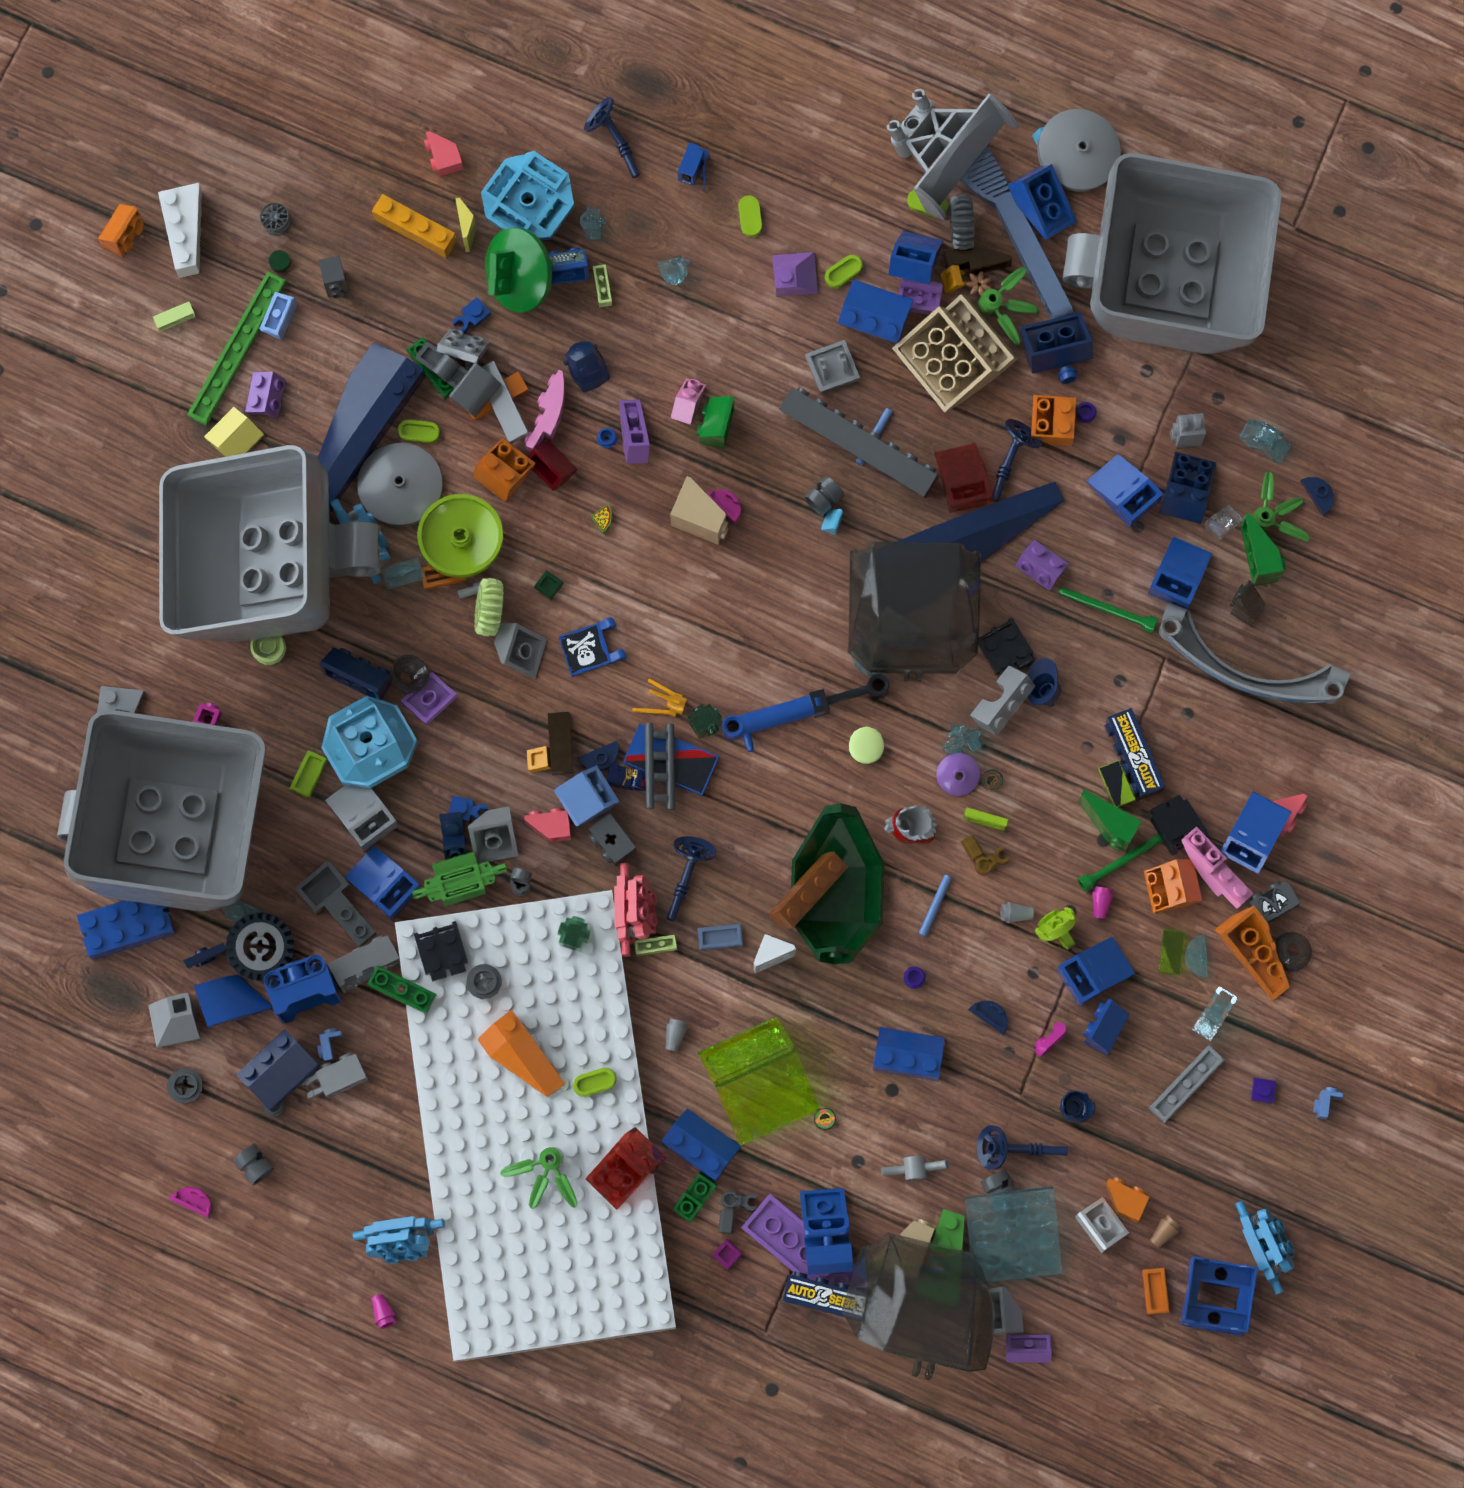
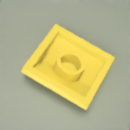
M455 198L465 251L470 252L476 233L474 215L460 198Z
M233 407L204 438L227 457L248 453L265 435L248 417Z

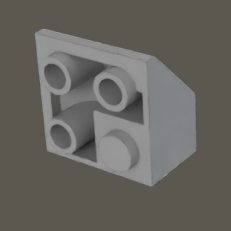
M189 993L166 997L148 1005L157 1048L200 1039L193 999Z

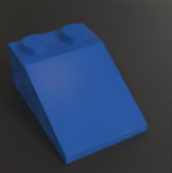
M1052 164L1038 167L1008 184L1016 205L1044 239L1050 238L1077 222Z

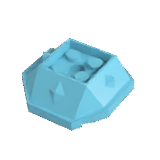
M535 151L505 159L481 191L487 221L501 230L513 227L527 229L536 234L541 241L551 240L574 208L569 174ZM526 198L533 199V202L530 204L523 203V200Z
M365 696L329 716L321 748L342 785L371 789L409 767L414 750H416L418 740L397 705ZM366 738H372L369 743H363Z

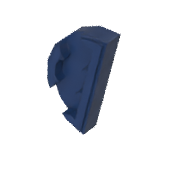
M1318 477L1301 479V484L1324 517L1330 511L1334 502V493L1331 486L1325 480Z
M617 741L577 757V759L587 769L597 765L600 771L607 770L613 766L618 757Z
M224 943L210 949L204 947L195 952L196 955L183 961L189 969L192 966L200 967L215 960V956L224 954L226 947Z
M981 1001L974 1003L968 1009V1011L1004 1036L1008 1027V1019L1005 1010L999 1004L993 1001Z

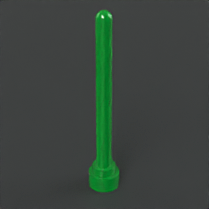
M1064 587L1058 590L1061 596L1141 625V628L1150 634L1153 633L1158 621L1157 617L1151 615L1149 617H1142Z
M1157 834L1093 875L1085 874L1077 879L1080 887L1086 894L1094 890V886L1097 885L1098 881L1161 843V837Z

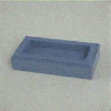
M741 924L697 928L700 951L743 946Z

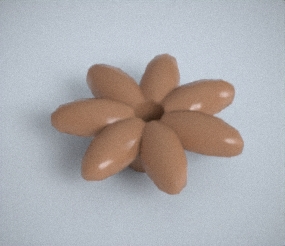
M982 271L978 274V277L970 273L972 281L965 283L966 286L973 287L970 295H974L978 291L981 297L984 290L992 289L986 285L992 279H983L984 274Z

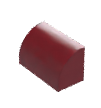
M549 440L534 447L528 455V458L535 462L532 470L553 491L565 484L578 470Z

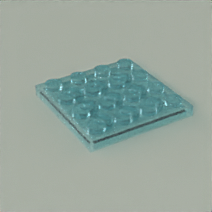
M1053 1186L964 1197L974 1284L1063 1274Z

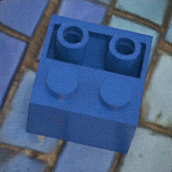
M1109 998L1106 1003L1101 1002L1094 1014V1017L1097 1018L1096 1022L1091 1021L1083 1036L1087 1037L1084 1043L1108 1055L1130 1014Z

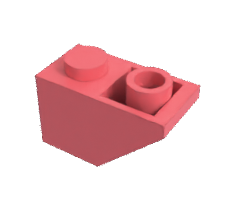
M431 131L426 132L427 140H424L427 153H432L433 158L430 159L433 171H438L439 177L462 171L463 165L456 143Z
M1300 794L1273 801L1292 811L1280 833L1281 836H1284L1286 831L1291 833L1297 823L1294 820L1296 814L1299 813L1301 815L1307 806V803L1304 802L1307 795Z
M563 808L551 809L550 813L532 811L529 812V815L524 816L526 825L548 842L571 840L569 815L567 811H563Z

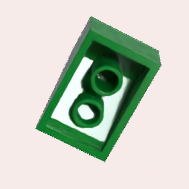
M1247 513L1244 515L1240 528L1253 586L1278 582L1283 575L1284 569H1286L1284 556L1281 557L1276 545L1251 514Z
M1083 790L1078 801L1104 839L1110 843L1109 846L1117 851H1126L1142 821L1092 793Z

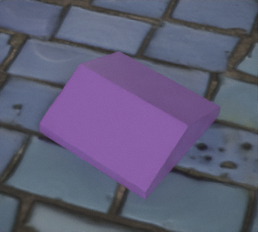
M431 672L401 702L418 720L428 725L458 695Z

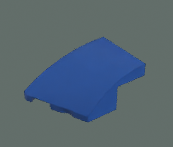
M238 974L210 980L194 986L208 1028L272 1009L271 1005Z

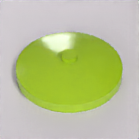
M468 494L449 495L434 502L423 514L417 532L418 545L425 561L437 572L455 578L471 577L485 571L499 556L503 545V527L494 508L481 498Z

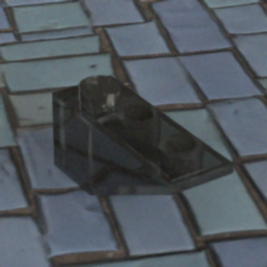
M1249 580L1246 585H1240L1230 604L1233 607L1230 614L1253 627L1266 605L1252 581Z

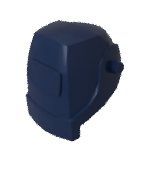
M578 342L572 345L565 354L566 360L563 361L565 366L568 365L572 379L582 392L598 388L610 379L607 366L602 355L597 350V345H593L591 342Z

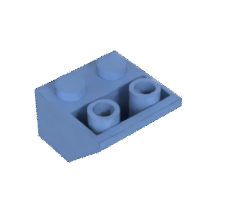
M597 765L582 771L554 790L576 827L607 814L620 802Z

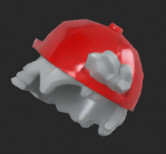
M914 805L899 809L893 816L885 820L887 825L884 827V831L892 832L896 839L903 843L929 844L934 840L937 824L935 823L936 819L931 817L932 813L929 809H926V806L919 807Z

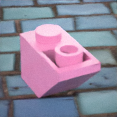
M686 378L676 395L671 419L691 425L696 416L706 384L700 383L696 379Z

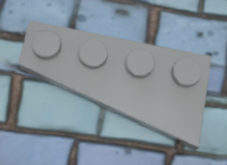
M101 686L97 713L116 709L137 713L138 705L145 692L144 690Z

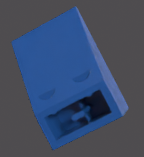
M902 231L891 254L888 275L930 284L944 240Z
M1119 454L1086 481L1129 528L1156 506L1163 497V493L1147 476Z
M1173 536L1148 594L1188 610L1213 553Z
M1253 791L1222 847L1221 853L1259 874L1292 811Z
M375 846L344 877L392 921L414 898L412 891L421 889L417 881Z
M1113 936L1060 964L1056 969L1079 1007L1136 974Z

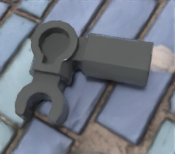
M733 1191L725 1192L721 1197V1204L724 1210L720 1211L718 1233L733 1234L736 1213L733 1211V1208L740 1209V1207H744L747 1211H755L756 1207L749 1206L747 1201L748 1199H756L757 1195L748 1194L744 1197Z

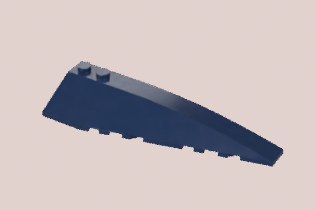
M374 342L348 378L318 456L320 463L327 469L329 476V514L333 510L330 503L336 499L340 500L359 473L365 460L373 453L426 377L424 368Z
M1056 481L979 508L860 556V565L881 612L883 613L886 607H889L897 614H902L924 605L955 580L957 581L961 578L963 574L999 550L1001 546L1014 539L1020 532L1033 525L1039 518L1052 511L1064 502Z

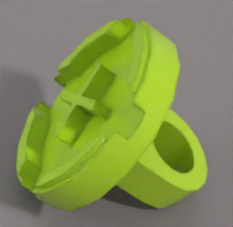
M1064 907V911L1054 910L1045 915L1037 924L1039 928H1036L1035 932L1042 941H1051L1058 938L1066 950H1070L1075 946V942L1068 931L1075 925L1077 916L1071 908Z

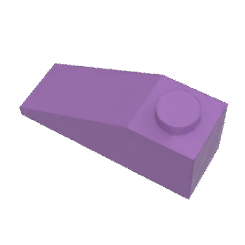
M640 399L619 400L626 463H648L650 443Z

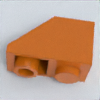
M1114 1177L1113 1180L1108 1178L1105 1185L1116 1214L1138 1223L1149 1199V1196L1145 1195L1146 1191L1135 1186L1133 1189L1125 1186L1126 1182Z

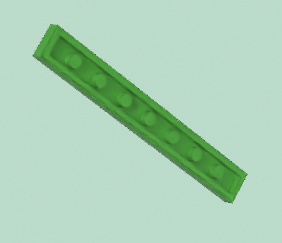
M267 271L187 416L205 426L208 425L259 334L260 326L274 293H282L287 284L285 279Z

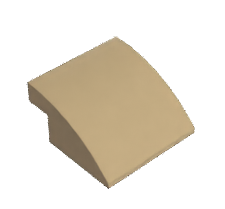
M963 294L958 296L946 308L937 307L892 348L945 413L974 395L1018 360L967 296Z

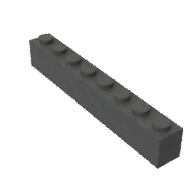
M801 387L797 390L791 388L779 410L921 496L927 497L939 477L935 474L937 469L927 463L924 466L917 463V457L908 452L906 455L900 453V447L890 441L888 444L880 441L882 436L872 430L870 433L862 430L864 425L854 419L852 422L844 419L846 415L837 409H834L833 412L827 409L828 404L821 399L816 398L815 401L808 397L810 393Z

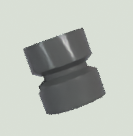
M824 476L817 483V489L812 488L804 496V499L816 513L824 516L832 508V503L836 504L844 497V492L830 477Z
M252 1144L244 1149L233 1160L240 1171H245L244 1176L252 1186L261 1182L275 1169L267 1158H262L263 1153L256 1144Z
M1006 1169L980 1182L985 1192L991 1195L989 1200L994 1210L1000 1209L1020 1198L1015 1186L1010 1185L1011 1178Z

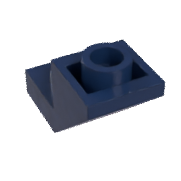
M461 812L440 814L445 860L467 854Z

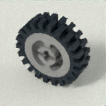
M257 912L244 916L231 927L227 935L226 955L231 966L240 975L250 980L264 981V977L268 972L291 963L295 944L290 929L281 919L268 913ZM258 933V936L250 943L253 945H257L259 941H262L263 945L270 946L269 941L264 935L269 933L274 937L276 951L271 959L263 961V957L269 953V949H262V952L258 953L256 948H250L251 952L256 956L254 961L246 956L244 944L250 934Z

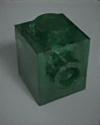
M710 703L706 706L704 704L697 706L693 710L694 713L687 716L688 723L699 739L707 734L711 736L720 730L718 727L721 726L720 719L722 715L717 707L712 708Z
M573 916L572 919L566 917L565 923L561 922L558 930V935H561L559 939L560 946L581 952L583 943H588L591 931L588 930V923H584L585 919Z

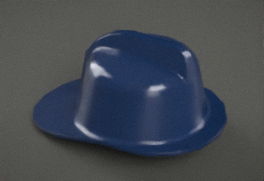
M1041 658L1035 661L1028 671V677L1035 685L1030 695H1028V700L1034 705L1053 707L1054 702L1058 700L1062 691L1058 681L1057 667L1051 659Z

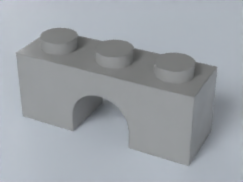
M1008 666L996 681L1004 692L1002 697L994 702L982 699L970 715L979 727L995 736L1005 727L1006 723L1035 687L1027 674L1011 666Z

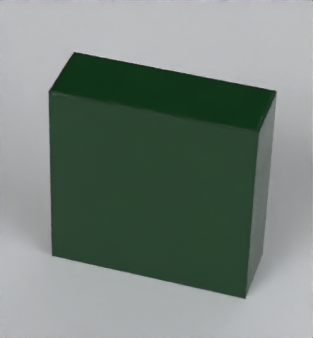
M546 570L535 584L534 589L552 600L564 582Z

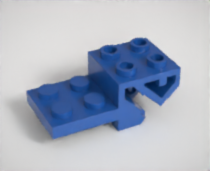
M844 1188L800 1191L808 1275L853 1271L852 1247L849 1242L850 1225Z

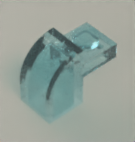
M1249 419L1239 435V438L1251 449L1262 450L1275 463H1281L1291 447L1282 438L1284 435L1282 432L1258 420Z
M1219 986L1192 1030L1211 1041L1238 998Z

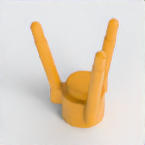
M649 678V683L670 695L668 696L652 689L649 690V693L667 700L666 707L670 708V710L632 709L633 712L663 714L675 717L676 713L682 715L687 698Z

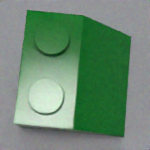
M710 397L708 404L704 403L702 416H705L703 424L699 423L696 436H699L700 444L721 449L725 448L735 410L734 397Z

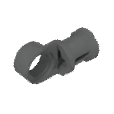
M513 868L510 885L515 895L523 897L530 892L532 873L520 868ZM516 883L524 884L525 887H521V889L519 890L517 888Z

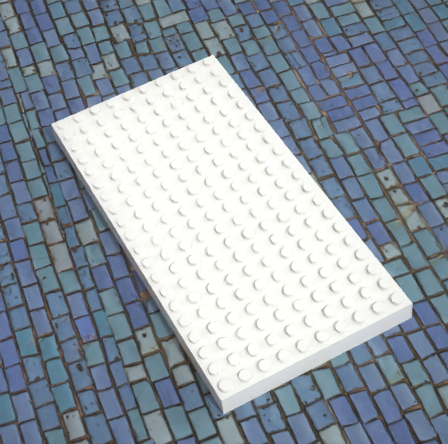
M612 890L395 922L402 977L437 994L427 1015L406 1005L434 1219L443 1218L445 1220V1228H437L436 1234L453 1361L462 1362L676 1329L621 946L618 940V929L615 928ZM453 921H456L468 963L464 964L466 972L451 976L450 970L447 969L445 970L446 978L432 982L431 976L425 975L414 933H425L433 930V927L441 928L451 925ZM477 965H491L501 975L502 986L498 994L491 999H479L473 996L467 988L466 980L468 973ZM481 973V981L476 985H483L488 990V982L493 979H486ZM511 1010L565 1083L564 1086L549 1097H546L517 1075L507 1070V1068L490 1058L477 1040L494 1022ZM601 1068H609L614 1071L616 1084L612 1089L588 1097H580L574 1092L573 1081L577 1076ZM556 1147L564 1154V1162L558 1169L561 1175L565 1174L578 1202L577 1207H571L564 1199L555 1182L557 1175L554 1170H549L547 1178L549 1182L536 1208L531 1209L529 1207L530 1195L537 1176L543 1175L545 1171L541 1164L534 1166L533 1171L510 1177H503L500 1172L505 1167L526 1159H531L532 1162L538 1161L544 1149ZM551 1154L547 1156L549 1163L554 1161V1156Z

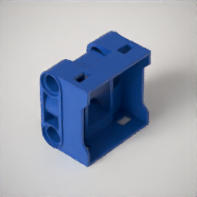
M312 955L302 960L291 962L268 972L264 977V985L274 1013L282 1024L293 1021L297 1013L327 1003L333 1006L343 1002L330 968L319 955Z
M1192 1256L1189 1259L1188 1281L1185 1301L1182 1305L1180 1325L1244 1336L1249 1330L1258 1267ZM1216 1269H1222L1225 1272L1226 1277L1224 1280H1218L1215 1277L1214 1272ZM1200 1282L1225 1288H1239L1237 1290L1235 1310L1197 1303ZM1210 1313L1218 1315L1219 1322L1217 1325L1211 1324L1208 1321Z

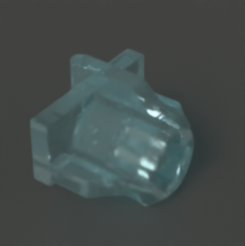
M588 206L585 209L586 212L580 217L581 229L587 234V241L601 240L600 226H606L605 219L600 218V208Z
M682 256L674 259L658 262L660 275L668 285L682 283L688 274L686 265L691 263V259H683Z

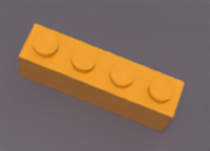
M384 194L381 195L372 210L375 221L444 258L448 257L457 242L455 232Z

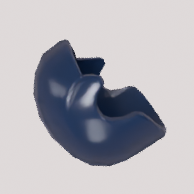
M1076 1090L1067 1092L1060 1102L1061 1114L1067 1121L1074 1124L1086 1122L1095 1111V1102H1092L1088 1094Z

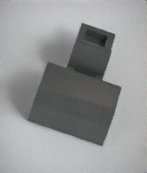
M427 341L415 359L452 386L454 389L450 393L449 398L476 418L502 384L476 363L468 371L465 370L447 354L436 351L437 348Z
M328 860L296 886L295 890L316 915L326 908L358 947H360L376 935V932L343 895L350 888V885Z

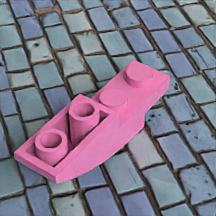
M558 370L556 375L552 374L547 384L549 387L546 393L542 392L537 401L539 411L543 415H538L533 433L529 432L524 441L526 443V451L529 453L534 447L541 444L544 437L552 441L558 429L565 400L564 377L561 370Z
M1197 826L1182 839L1184 848L1194 867L1218 897L1223 894L1238 909L1254 894L1224 863L1227 858Z

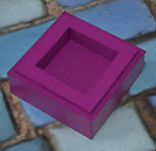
M728 1239L712 1254L727 1271L743 1255Z

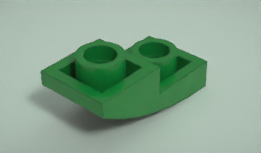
M699 1172L672 1210L691 1222L718 1185Z

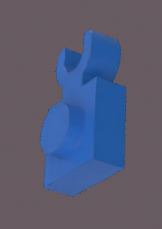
M476 297L461 310L464 316L456 317L452 324L456 326L458 323H463L464 326L460 330L466 333L470 324L476 328L491 315V312Z
M452 796L449 813L461 812L462 820L470 822L471 816L475 817V819L479 818L478 812L480 810L488 811V807L484 804L475 807L473 806L474 800Z

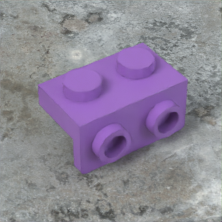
M901 278L899 295L914 299L910 312L930 315L940 306L943 284L936 281H930V284Z
M253 372L245 412L249 415H268L272 418H278L286 379L275 372Z
M1033 540L1022 553L1015 567L1046 589L1051 590L1069 563L1036 540Z

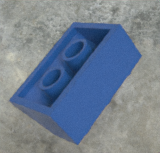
M853 280L844 301L838 323L898 343L901 340L914 299Z
M880 1027L873 1071L938 1082L945 1038Z
M688 1108L661 1141L663 1146L715 1183L741 1148L740 1145Z

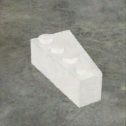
M199 183L158 192L173 262L179 278L199 274L201 203L203 191Z

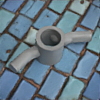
M925 1156L903 1158L904 1165L881 1167V1175L905 1174L906 1181L927 1179V1171L948 1169L949 1161L942 1160L926 1163Z

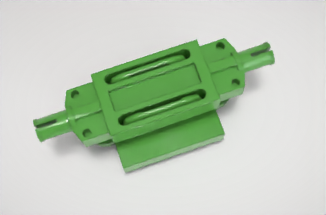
M473 851L433 863L432 867L435 877L426 879L424 888L414 890L412 893L414 900L425 896L431 902L442 899L445 907L486 894L484 886L495 883V875L507 872L505 863L494 867L488 861L477 864Z

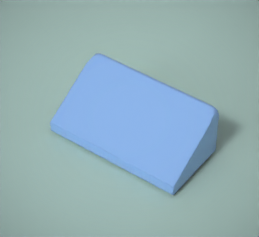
M275 292L259 330L279 340H283L298 304L295 298Z

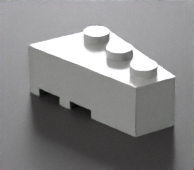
M380 935L374 938L370 944L360 946L351 953L327 963L343 993H346L369 980L377 965L387 970L400 963V957L388 936L383 937Z

